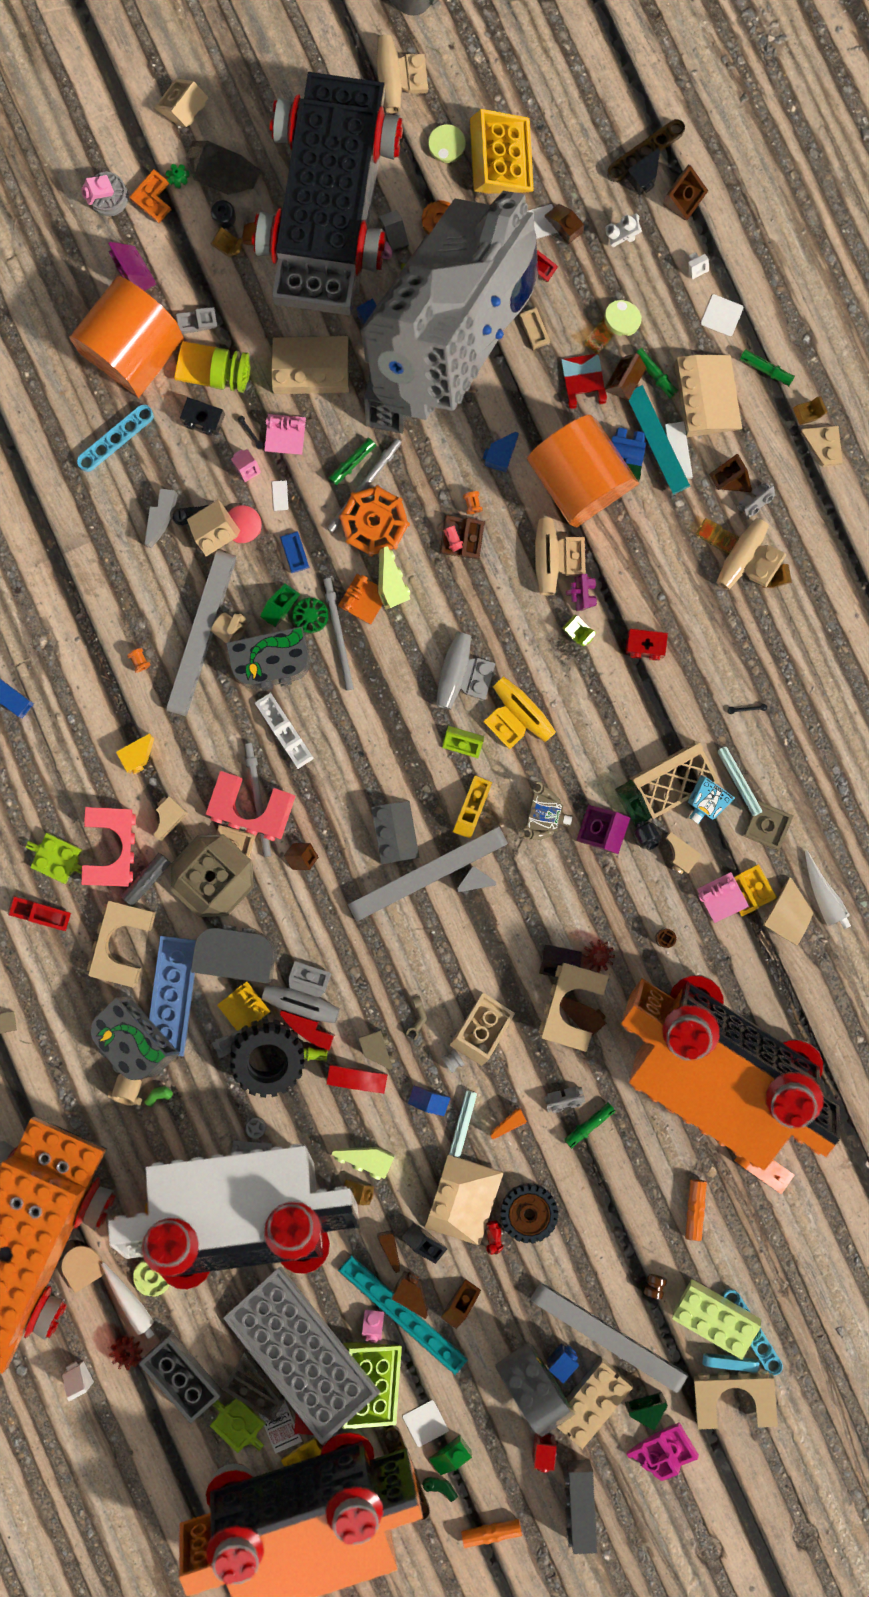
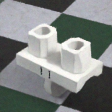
M637 214L632 216L625 215L616 225L610 223L605 227L610 245L613 247L626 240L629 242L634 241L635 235L642 232L639 225V215Z

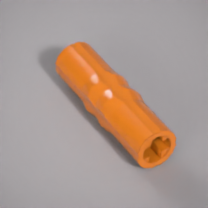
M690 1179L685 1234L687 1240H702L707 1181Z
M519 1519L462 1530L461 1534L464 1548L521 1537L522 1531Z

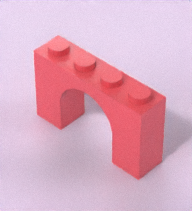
M220 771L206 811V815L211 816L210 820L220 824L222 820L229 822V827L238 830L240 826L247 828L246 832L257 835V832L264 834L263 838L272 841L275 838L281 839L296 796L273 788L265 812L256 819L247 820L240 816L236 808V798L243 779Z
M85 807L84 827L106 828L114 831L121 840L122 852L118 860L108 866L82 865L81 885L129 887V883L133 882V871H129L130 864L134 863V852H130L131 844L135 842V833H131L132 825H135L136 814H132V809Z

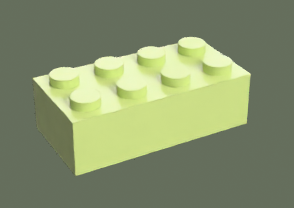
M693 1279L689 1282L672 1314L674 1321L741 1360L761 1328V1318Z

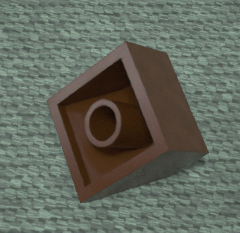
M403 1271L392 1291L391 1299L426 1319L428 1316V1306L421 1280L418 1279L419 1276L416 1273Z

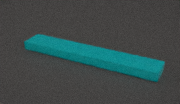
M643 385L635 388L629 402L674 495L691 486Z

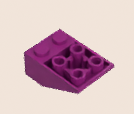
M115 242L108 243L111 248L108 252L122 277L131 281L143 291L156 285L153 276L135 246Z

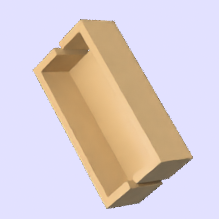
M600 1356L566 1398L575 1415L557 1428L565 1435L568 1433V1437L583 1449L633 1389L631 1382L620 1372L615 1371L614 1367Z

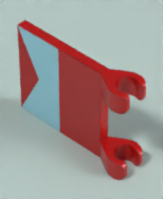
M599 353L561 359L569 408L575 409L577 407V394L596 391L599 404H606L607 394Z

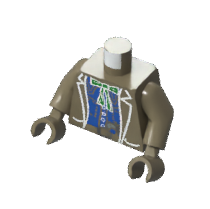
M532 781L536 787L534 790L529 788V791L533 792L534 795L526 828H520L525 833L524 837H519L521 840H542L551 837L554 832L558 831L559 824L570 827L572 815L562 813L563 805L553 791L544 787L540 782Z

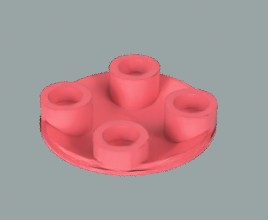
M242 505L236 506L228 512L240 529L238 537L233 539L234 542L247 543L254 540L260 534L262 523L256 510Z

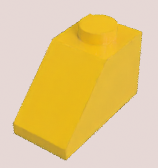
M149 733L116 752L126 772L137 774L144 769L143 766L147 765L154 742L153 735Z

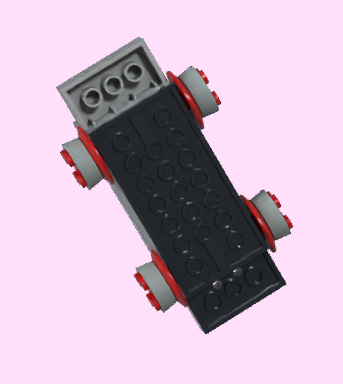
M308 72L304 99L300 97V94H297L293 101L279 97L278 100L273 102L275 116L270 121L272 139L275 143H289L292 154L283 209L279 207L275 215L263 211L260 214L256 213L255 226H257L256 233L252 235V245H254V252H256L257 256H271L273 264H276L278 261L272 295L274 305L351 316L354 294H359L362 269L377 273V270L382 269V251L385 250L386 243L385 232H382V228H369L380 155L392 160L395 157L399 158V142L403 134V118H400V115H385L384 82Z

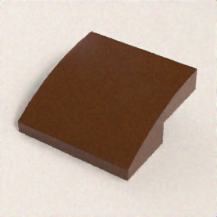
M446 515L443 530L455 526L460 541H463V548L452 552V549H449L450 544L445 532L442 531L439 553L480 559L485 521Z

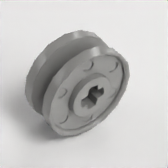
M100 172L93 177L107 175L114 193L110 197L95 199L91 205L100 215L115 216L121 213L127 206L129 200L128 190L122 179L115 173Z

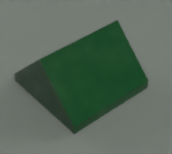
M662 1392L624 1402L629 1417L653 1431L668 1407Z

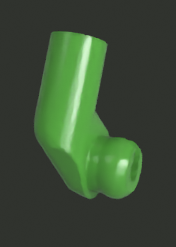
M166 1086L156 1087L151 1091L144 1103L152 1108L157 1099L165 1098L168 1100L172 1097L173 1092Z

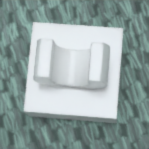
M696 252L689 255L691 261L688 262V268L692 279L709 271V259L705 254L700 257Z

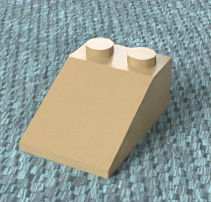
M482 993L460 1026L450 1046L483 1066L490 1059L515 1013L485 993Z

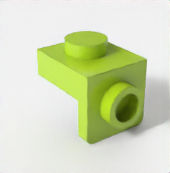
M574 615L562 628L576 644L581 646L589 644L596 634L577 615Z

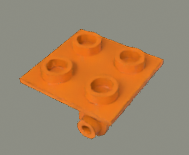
M356 574L338 607L371 625L383 605L378 594V585L368 580L366 576Z

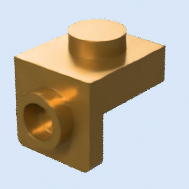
M221 227L210 244L227 257L237 256L241 251L243 239L234 237Z
M821 396L793 407L800 425L817 421L827 414V409Z
M789 564L780 565L767 587L762 586V588H776L792 583Z
M346 1179L344 1186L347 1189H351L357 1205H370L374 1196V1186Z

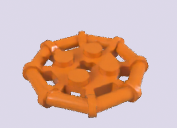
M380 485L350 493L351 496L338 517L342 524L347 545L350 544L367 553L370 557L378 554L379 550L386 546L391 550H396L407 527L410 526L403 507V499L382 489ZM374 495V500L371 502L363 503L361 500L362 498ZM379 496L385 498L386 500L392 503L389 506L385 505L384 503L378 501ZM355 503H357L360 508L356 515H349ZM395 507L399 520H394L391 510ZM377 516L379 524L372 526L369 518ZM349 521L355 522L357 532L353 535ZM393 525L399 526L392 539L389 533ZM359 535L370 540L369 546L357 540ZM385 538L388 542L379 546H375L374 541Z

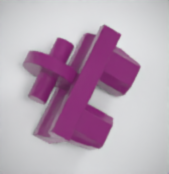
M587 574L574 577V583H570L571 590H566L565 593L566 596H571L572 602H576V611H583L596 606V596L588 595V590L595 589V578L587 577Z

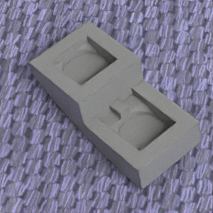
M214 308L195 309V312L176 313L175 315L182 334L217 327Z

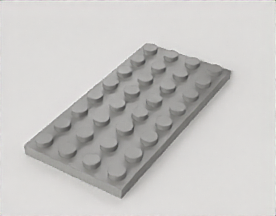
M282 1267L276 1269L223 1318L321 1445L380 1393L379 1389Z

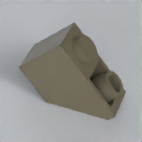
M382 1030L359 1037L364 1057L387 1069L393 1068L392 1063H395L392 1051L388 1052L386 1045L389 1044L386 1033L383 1034Z

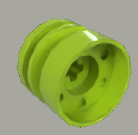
M215 348L210 369L211 388L224 390L227 382H229L231 391H235L237 386L238 392L244 393L250 376L249 353L243 352L240 359V352L235 351L232 359H230L229 349Z

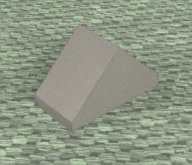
M395 210L379 216L392 251L409 246L404 223L398 211Z
M473 866L457 889L458 892L496 886V881Z

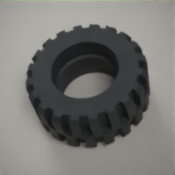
M262 1019V1023H258L256 1020L251 1022L250 1027L245 1025L241 1028L242 1033H237L234 1037V1042H232L230 1047L231 1073H233L235 1082L240 1083V1088L244 1091L249 1089V1094L255 1096L258 1093L263 1098H266L268 1094L276 1097L278 1092H282V1094L288 1092V1087L293 1088L297 1084L296 1079L301 1078L302 1069L305 1066L303 1045L301 1039L298 1038V1034L294 1030H290L288 1024L283 1023V1025H280V1021L275 1019L273 1022H268V1019ZM271 1044L281 1048L285 1052L286 1058L279 1068L265 1072L259 1071L250 1065V1053L261 1045Z

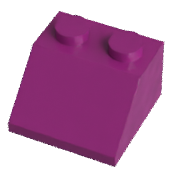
M588 805L576 841L619 854L630 818L615 811Z

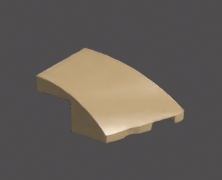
M789 877L763 926L798 946L810 923L813 911L794 881Z

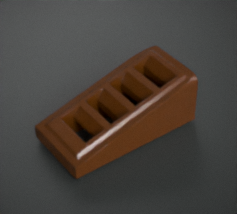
M390 1230L378 1233V1241L395 1273H399L401 1266L394 1232Z

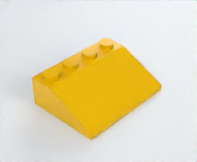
M480 109L470 117L474 191L488 194H499L503 190L515 193L533 192L530 119Z

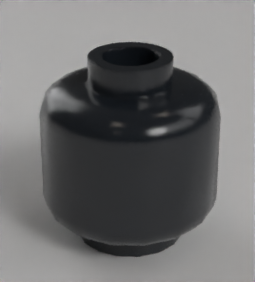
M220 200L213 204L210 211L213 223L223 229L233 226L236 220L233 205L225 200Z
M640 822L636 825V830L633 833L635 840L642 849L649 851L661 843L662 835L653 822Z

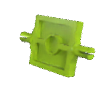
M46 833L40 845L30 841L27 842L28 845L25 848L35 852V858L30 868L63 884H67L70 875L74 871L82 874V866L78 864L82 851L81 848L50 833Z
M238 1395L226 1406L219 1400L212 1404L219 1411V1414L210 1424V1427L232 1449L239 1453L250 1443L258 1451L264 1447V1444L257 1438V1434L265 1426L266 1422L258 1414H255L253 1409Z

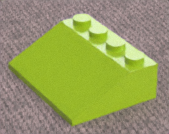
M362 1342L342 1343L379 1389L380 1393L341 1428L354 1429L396 1425L402 1346Z

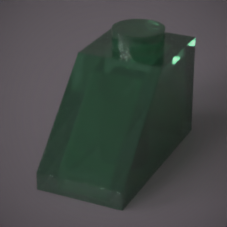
M632 780L615 789L622 806L635 827L640 822L652 818L642 793Z

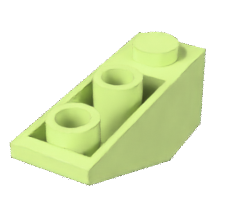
M388 546L379 550L378 594L385 610L410 600V590L406 584L404 585L402 571L396 566L394 562L395 555Z
M379 1147L334 1149L332 1152L336 1161L345 1164V1161L353 1164L352 1168L361 1172L364 1169L370 1172L369 1175L378 1180L386 1178L395 1157L394 1154Z

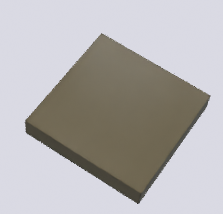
M757 801L762 812L756 816L751 815L743 837L779 851L794 815Z

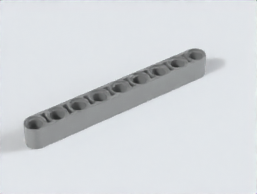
M219 550L216 551L168 701L167 711L186 716L189 711L213 635L211 629L219 616L235 566L236 555Z
M498 827L348 904V907L357 922L507 845L508 842L501 828Z
M540 1282L530 1298L533 1303L674 1392L678 1393L686 1381L688 1374L548 1285Z

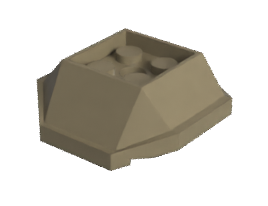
M224 834L197 835L171 863V892L198 917L228 916L254 888L252 860ZM210 870L215 873L213 881H209L206 876Z

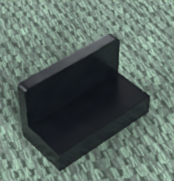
M545 945L539 974L555 977L558 965L562 966V963L581 968L582 952Z

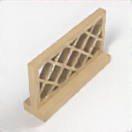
M697 741L630 778L652 819L689 800L692 792H684L686 781L697 784L703 771L710 773L713 778L712 782L715 784L720 782L703 751L701 743ZM698 755L703 759L701 768L691 766L693 758ZM680 765L687 766L684 777L675 775L676 768ZM690 768L700 770L697 781L687 779ZM664 774L671 776L668 787L658 784L660 776ZM674 777L683 779L681 790L671 788ZM647 783L654 785L651 796L645 795L641 789ZM657 786L667 789L664 800L654 797ZM670 790L679 792L677 801H667ZM653 799L663 802L661 810L655 813L651 808Z

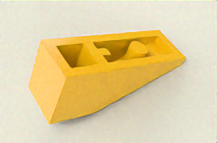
M474 776L454 827V833L471 839L491 788V781Z

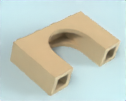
M108 901L107 904H104L102 910L104 919L98 925L97 934H99L98 941H95L93 944L92 952L94 956L87 966L88 976L133 988L136 987L141 968L115 960L109 951V939L112 933L122 926L151 931L156 912L114 901Z
M562 963V966L558 965L555 977H558L556 985L552 984L550 995L553 997L551 1003L546 1004L544 1014L547 1017L545 1022H541L538 1033H541L542 1039L587 1052L592 1032L565 1023L559 1011L560 1002L567 992L574 989H584L604 995L609 976Z
M742 1371L738 1372V1375L720 1372L718 1375L710 1376L709 1373H699L698 1376H694L698 1429H718L717 1400L724 1391L731 1388L743 1389L753 1397L756 1403L758 1427H778L773 1373L769 1374V1371H758L757 1374H749V1372Z

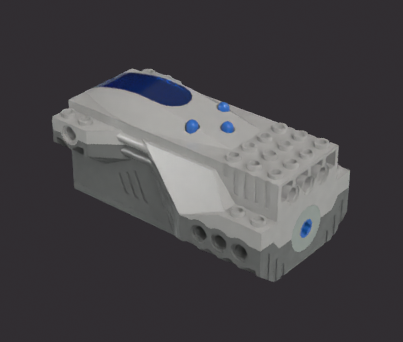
M503 190L490 205L454 198L429 235L425 236L361 328L365 362H368L370 366L373 392L390 412L427 420L435 407L454 411L457 404L461 403L465 391L470 389L473 379L477 378L480 368L497 341L503 338V332L529 300L538 277V257L534 214L527 212L528 204L525 201V194Z

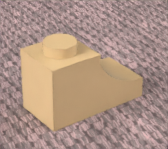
M170 796L168 798L164 797L157 804L158 808L156 811L159 813L160 822L154 836L161 841L188 814Z
M669 832L664 839L672 849L673 859L670 862L674 865L672 868L681 875L682 873L688 874L702 855L672 832Z

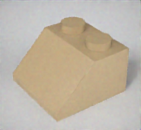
M176 78L154 108L176 125L187 127L192 124L198 111L204 108L205 102L209 97L194 81Z
M219 499L187 519L194 540L205 556L237 538L240 533V529Z

